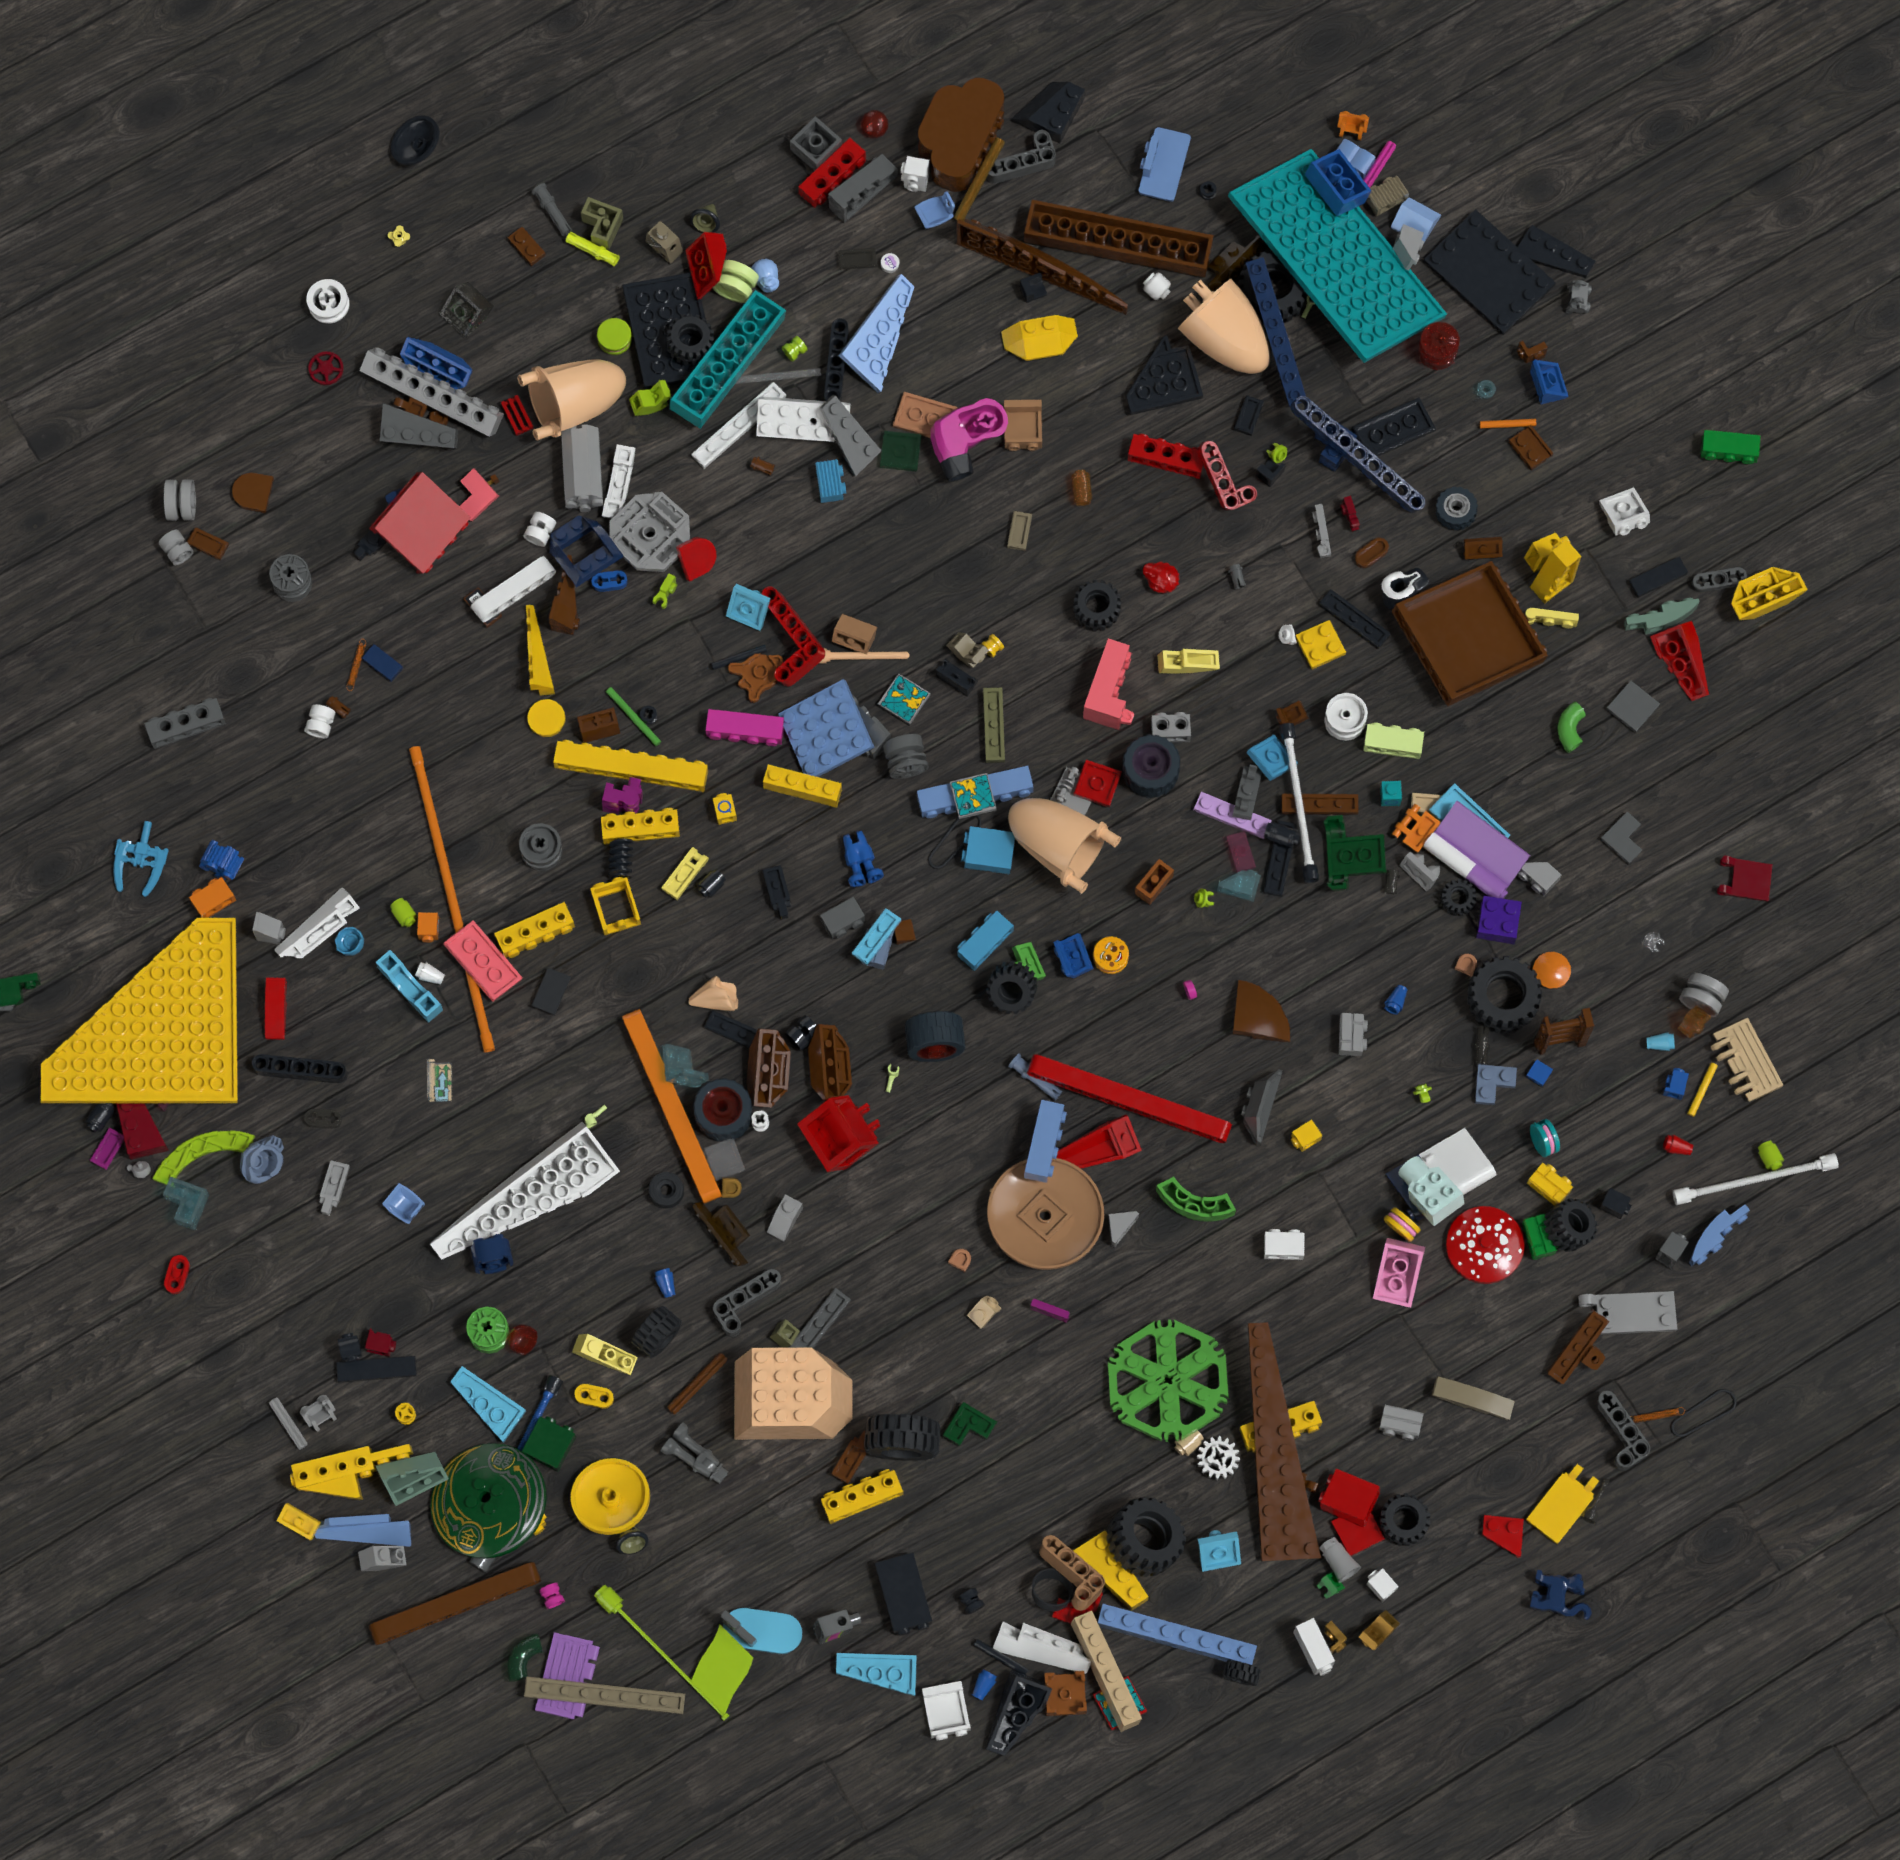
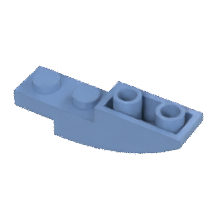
M1743 1205L1731 1215L1726 1210L1721 1212L1703 1232L1694 1248L1689 1264L1691 1266L1696 1263L1700 1265L1707 1259L1706 1255L1711 1251L1713 1254L1723 1247L1721 1245L1724 1241L1722 1235L1725 1236L1731 1232L1734 1224L1738 1223L1740 1225L1748 1218L1749 1208Z

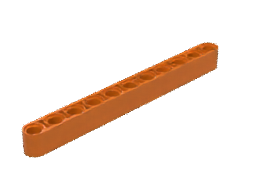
M638 1009L623 1015V1022L703 1204L722 1197L641 1010Z

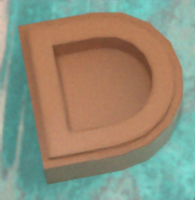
M1463 954L1458 959L1455 970L1472 977L1477 966L1476 958L1471 954Z
M958 1249L952 1254L948 1264L966 1272L971 1262V1255L965 1249Z

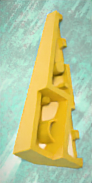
M526 605L531 690H539L540 696L553 695L555 692L533 605Z

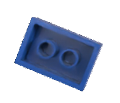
M1340 149L1311 162L1305 173L1307 179L1336 216L1364 204L1371 193V189Z

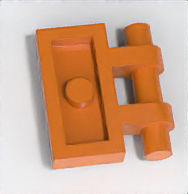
M1414 803L1411 809H1407L1402 821L1395 825L1396 829L1392 835L1398 838L1401 833H1404L1406 837L1402 842L1418 853L1441 822L1427 811L1422 816H1419L1417 812L1420 807ZM1413 819L1417 823L1409 830L1407 825Z

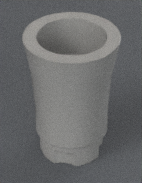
M1335 1537L1327 1540L1319 1547L1333 1570L1338 1583L1346 1581L1361 1569V1566L1349 1555Z

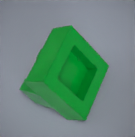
M1334 1572L1324 1576L1317 1585L1319 1589L1324 1586L1328 1589V1592L1324 1595L1326 1599L1345 1589L1342 1583H1338Z

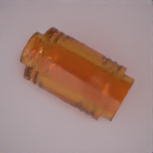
M1076 470L1071 475L1074 502L1078 506L1089 505L1092 500L1090 473L1086 472V470Z

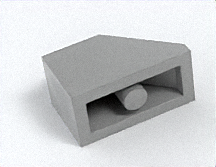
M256 912L253 933L257 941L280 945V940L284 939L286 928H283L282 922Z
M785 1194L773 1216L767 1233L784 1242L803 1210L802 1203Z

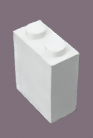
M1314 1618L1296 1626L1293 1633L1314 1675L1320 1674V1676H1323L1331 1671L1335 1660Z

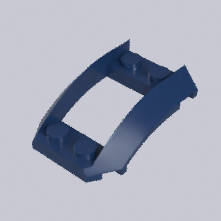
M577 516L550 535V553L568 577H570L576 588L624 557L597 521L583 516ZM590 531H593L604 546L573 565L563 552V549Z

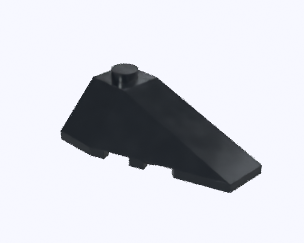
M1011 1670L1003 1689L986 1750L1005 1756L1020 1738L1021 1733L1026 1727L1031 1725L1035 1716L1045 1708L1052 1688L1028 1675Z

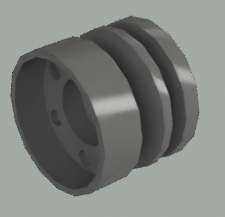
M292 554L282 555L273 562L269 575L274 591L279 598L289 602H296L305 598L311 591L313 583L306 562L301 557Z
M901 735L883 744L885 757L890 760L887 765L890 769L891 778L903 779L913 777L925 772L929 768L926 754L921 753L924 750L920 735Z

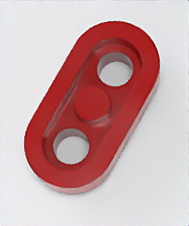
M183 1255L174 1256L169 1263L164 1286L171 1294L182 1292L186 1283L190 1263ZM179 1263L184 1265L182 1269H177ZM173 1282H178L176 1288L172 1287Z

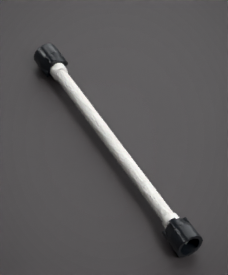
M1284 723L1279 726L1281 741H1284L1287 749L1305 860L1304 867H1302L1305 883H1313L1319 881L1317 864L1314 865L1311 857L1310 843L1308 841L1307 825L1293 746L1294 739H1296L1294 723Z

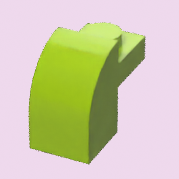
M659 380L649 390H638L629 401L635 416L648 415L667 407V400L671 397L666 381Z

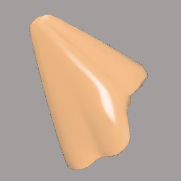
M714 976L689 998L688 1003L696 1007L735 1011L738 1008L736 987L733 983L722 982L719 977Z

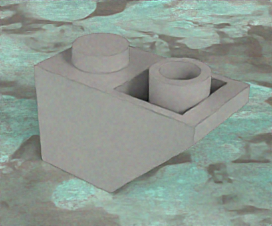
M1403 224L1397 234L1393 249L1404 268L1410 270L1413 264L1416 265L1420 255L1417 253L1423 247L1424 241L1422 237L1424 233Z
M1548 862L1525 863L1517 874L1523 881L1527 880L1536 893H1541L1544 896L1561 878V874Z
M372 1546L358 1552L361 1571H380L407 1565L404 1546Z

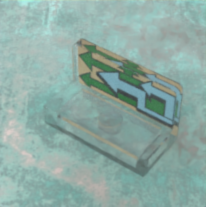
M427 1059V1098L429 1102L452 1101L451 1063H436L435 1059Z

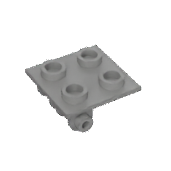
M1066 767L1050 800L1067 806L1085 816L1091 801L1073 796L1081 773L1078 772L1079 770L1076 767L1071 769Z

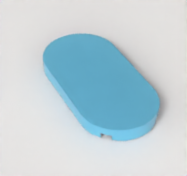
M739 1608L730 1613L741 1623L745 1630L756 1638L757 1642L753 1647H750L723 1624V1628L744 1649L787 1654L797 1648L802 1640L800 1623L793 1616L784 1613Z

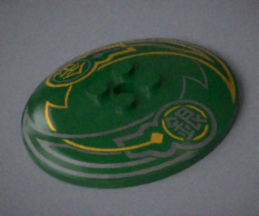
M482 1444L463 1451L444 1467L449 1479L433 1488L431 1516L438 1534L452 1549L472 1558H496L518 1549L537 1530L546 1508V1485L539 1468L525 1453L505 1444ZM484 1494H490L491 1498L488 1502L484 1503L481 1501Z

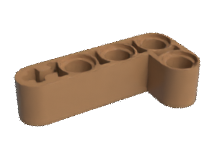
M1052 1535L1046 1536L1040 1547V1556L1077 1587L1072 1598V1606L1080 1611L1087 1609L1101 1595L1105 1585L1104 1577L1057 1537Z

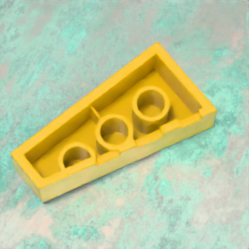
M1567 539L1563 543L1558 542L1552 547V552L1530 586L1544 604L1574 581L1581 555Z
M1103 1531L1073 1551L1104 1577V1586L1132 1611L1148 1601V1595L1135 1575L1130 1573L1131 1570H1125L1121 1567L1122 1564L1119 1561H1115L1113 1558L1115 1555L1110 1553L1108 1548L1110 1546L1106 1538L1108 1534L1106 1531Z

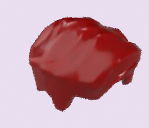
M1157 562L1144 565L1143 574L1153 591L1164 594L1171 593L1179 585V573L1169 563Z

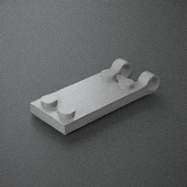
M1674 1291L1604 1295L1583 1294L1578 1296L1580 1307L1596 1306V1312L1602 1316L1603 1312L1608 1313V1316L1605 1318L1610 1322L1600 1335L1677 1331Z

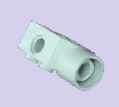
M1416 1156L1409 1159L1400 1168L1399 1176L1409 1186V1200L1433 1226L1464 1205L1463 1193L1439 1167L1429 1168L1420 1157Z

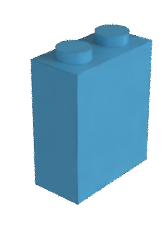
M970 826L969 832H965L964 843L967 844V849L963 850L961 861L965 862L964 868L1010 874L1015 840L1013 833Z

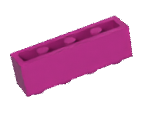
M708 709L706 737L710 739L720 740L724 738L731 742L743 740L750 744L761 742L766 743L768 746L782 745L784 717Z

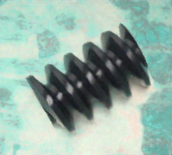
M618 838L609 843V847H611L609 854L611 856L609 857L610 864L608 868L610 871L608 876L610 878L627 877L628 880L632 878L627 876L628 873H632V869L627 868V866H632L633 863L627 861V859L633 858L632 854H628L629 851H633V847L628 846V844H633V840Z

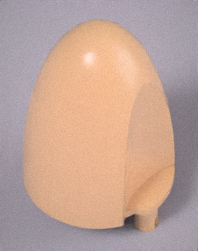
M1232 279L1225 282L1215 292H1211L1202 280H1199L1192 288L1204 299L1203 303L1201 304L1192 292L1183 300L1194 312L1178 329L1205 354L1226 367L1248 374L1264 371L1271 360V346L1264 325L1248 298Z
M596 359L566 363L545 369L536 366L532 368L531 372L518 375L520 386L523 387L528 384L534 411L542 425L540 428L533 429L534 438L538 441L548 436L559 437L561 436V431L582 424L608 410L620 398L625 389L626 376L624 371L614 363Z
M1023 799L1014 803L1009 810V826L1020 845L1048 870L1058 876L1063 886L1067 887L1069 885L1081 894L1088 887V883L1081 880V878L1095 861L1104 841L1116 847L1121 840L1120 836L1108 830L1104 822L1098 824L1083 814L1048 799Z

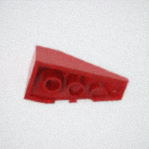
M1689 621L1650 636L1657 655L1669 666L1668 670L1677 677L1680 686L1691 701L1709 695L1699 638L1693 622Z

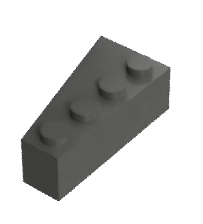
M883 154L873 158L868 165L828 194L829 209L841 221L847 222L898 176V168Z

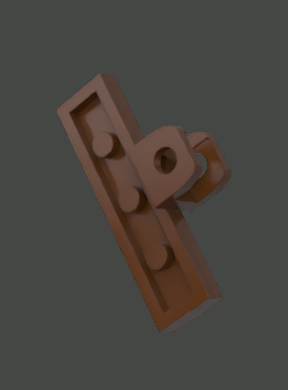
M1592 1309L1550 1366L1547 1374L1564 1384L1580 1361L1589 1368L1598 1370L1604 1362L1605 1356L1593 1343L1610 1321Z

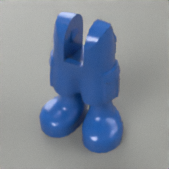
M856 831L858 842L852 844L849 834L843 835L846 863L853 870V875L848 879L852 887L866 884L860 867L861 863L864 864L868 883H874L884 876L883 871L879 868H874L872 864L875 857L862 831Z

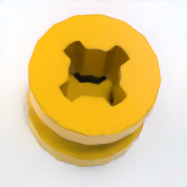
M991 634L987 641H983L980 644L989 650L986 654L991 658L996 656L997 651L1004 649V645L994 634Z
M401 1403L395 1410V1416L401 1424L409 1425L414 1422L416 1412L409 1403Z

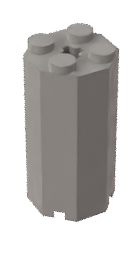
M586 424L582 425V428L579 429L574 426L561 431L565 507L580 509L581 512H589L591 508L603 505L598 427Z

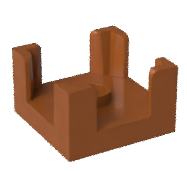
M1075 1671L1074 1674L1055 1675V1673L1044 1674L1045 1685L1052 1688L1046 1703L1047 1716L1087 1713L1084 1671Z

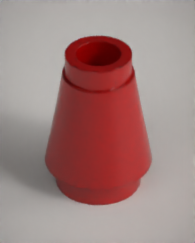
M1672 1134V1136H1666L1663 1149L1667 1150V1153L1691 1155L1693 1144Z

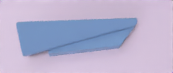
M389 1514L327 1518L325 1521H320L321 1524L315 1533V1537L318 1539L411 1546L410 1522H391Z

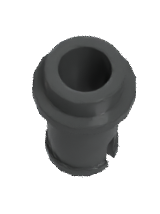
M1240 564L1230 566L1228 572L1232 576L1234 589H1240L1238 581L1241 587L1244 588L1246 583L1242 574L1243 567Z

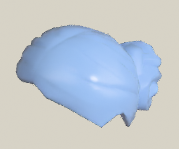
M761 259L752 265L751 269L759 276L757 285L762 291L766 293L773 292L779 287L778 268L772 260Z

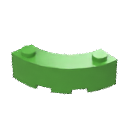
M1175 1177L1158 1184L1156 1188L1161 1199L1171 1209L1193 1220L1219 1221L1234 1216L1236 1212L1227 1193L1216 1197H1198L1184 1189Z

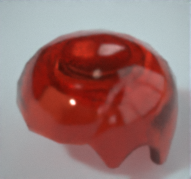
M871 110L865 113L861 119V129L868 137L879 138L888 130V119L883 112Z
M524 1324L515 1326L508 1335L507 1342L510 1349L522 1355L528 1354L536 1345L537 1331Z

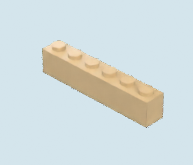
M1090 1611L1075 1617L1071 1626L1083 1648L1086 1658L1091 1661L1090 1667L1120 1732L1139 1725L1142 1720L1141 1715L1093 1612Z

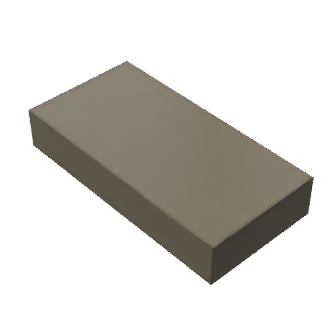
M1013 512L1007 548L1026 551L1032 514Z

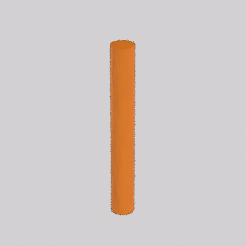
M1536 419L1480 421V429L1536 426Z

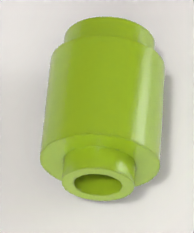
M399 898L391 904V912L402 927H410L416 922L417 914L408 901Z
M1771 1140L1764 1142L1758 1147V1153L1767 1169L1774 1171L1783 1166L1784 1158L1776 1144H1773Z

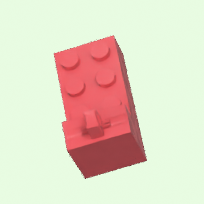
M1108 638L1084 705L1083 719L1116 730L1120 729L1121 724L1131 725L1134 713L1125 709L1126 701L1118 699L1119 686L1122 687L1125 679V669L1128 670L1131 662L1132 653L1129 652L1130 645Z

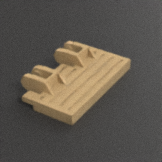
M1748 1018L1713 1034L1716 1041L1719 1042L1711 1046L1712 1051L1718 1050L1725 1045L1729 1048L1728 1051L1719 1054L1716 1057L1717 1060L1721 1061L1733 1055V1058L1727 1060L1734 1075L1737 1076L1728 1080L1729 1083L1732 1085L1743 1079L1748 1083L1738 1087L1734 1091L1736 1095L1751 1089V1092L1745 1094L1750 1102L1783 1087L1779 1075Z

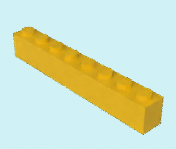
M570 740L557 741L553 762L554 768L626 780L633 777L641 779V782L701 792L705 791L708 775V765L702 761L687 762L683 758H675L674 760L668 759L664 755L649 756L645 752L630 753L626 749H619V751L611 750L608 746H600L599 748L593 747L589 743L574 744Z

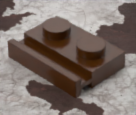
M1531 425L1509 439L1510 445L1531 471L1554 454Z

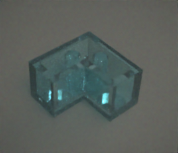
M170 1177L163 1195L166 1200L180 1204L174 1220L178 1225L195 1230L208 1200L209 1193L207 1189Z

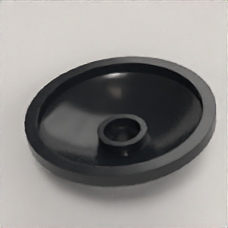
M421 115L403 123L396 131L391 143V153L394 159L402 165H414L428 158L435 150L440 136L439 126L436 121L429 116Z

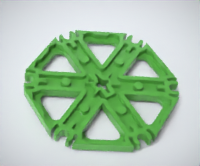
M1158 1320L1157 1329L1155 1328V1321L1119 1343L1117 1348H1114V1353L1118 1354L1119 1357L1116 1359L1110 1357L1109 1361L1112 1364L1108 1362L1110 1405L1112 1411L1122 1410L1123 1412L1118 1415L1121 1423L1161 1442L1162 1434H1164L1165 1441L1168 1442V1436L1171 1434L1175 1435L1176 1441H1179V1433L1182 1435V1440L1218 1418L1220 1416L1219 1413H1222L1223 1409L1217 1405L1219 1403L1227 1405V1399H1229L1226 1354H1224V1350L1214 1351V1348L1218 1346L1215 1338L1174 1320V1328L1172 1327L1171 1320H1168L1167 1327H1162L1161 1321ZM1178 1333H1184L1201 1342L1199 1349L1177 1362L1175 1337ZM1148 1335H1153L1156 1339L1157 1364L1131 1351L1132 1345ZM1213 1364L1219 1368L1220 1384L1217 1389H1210L1191 1380V1378ZM1124 1371L1146 1383L1127 1395L1122 1396L1118 1393L1117 1373ZM1165 1377L1173 1378V1379L1171 1380V1381H1172V1384H1170V1385H1169V1383H1165V1384H1164V1382H1165ZM1179 1397L1205 1409V1414L1189 1425L1182 1424ZM1159 1399L1161 1417L1159 1426L1152 1427L1135 1418L1136 1413Z

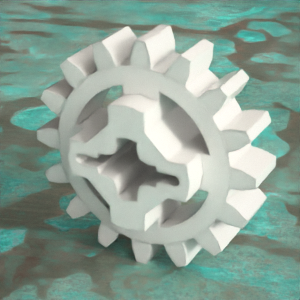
M1221 1436L1218 1437L1217 1441L1211 1437L1210 1443L1204 1441L1205 1448H1199V1452L1202 1454L1197 1455V1459L1202 1461L1198 1463V1467H1204L1202 1470L1203 1474L1209 1472L1208 1478L1215 1475L1216 1480H1218L1219 1476L1222 1475L1226 1479L1227 1473L1230 1475L1234 1474L1232 1468H1238L1235 1462H1239L1240 1458L1235 1455L1239 1453V1450H1233L1235 1443L1229 1445L1228 1438L1223 1442ZM1219 1446L1225 1447L1227 1450L1220 1449ZM1211 1448V1456L1205 1458L1207 1451ZM1216 1453L1219 1457L1223 1456L1221 1464L1218 1460H1214ZM1232 1458L1231 1464L1226 1468V1461ZM1210 1466L1216 1467L1218 1471L1213 1470L1212 1468H1210Z

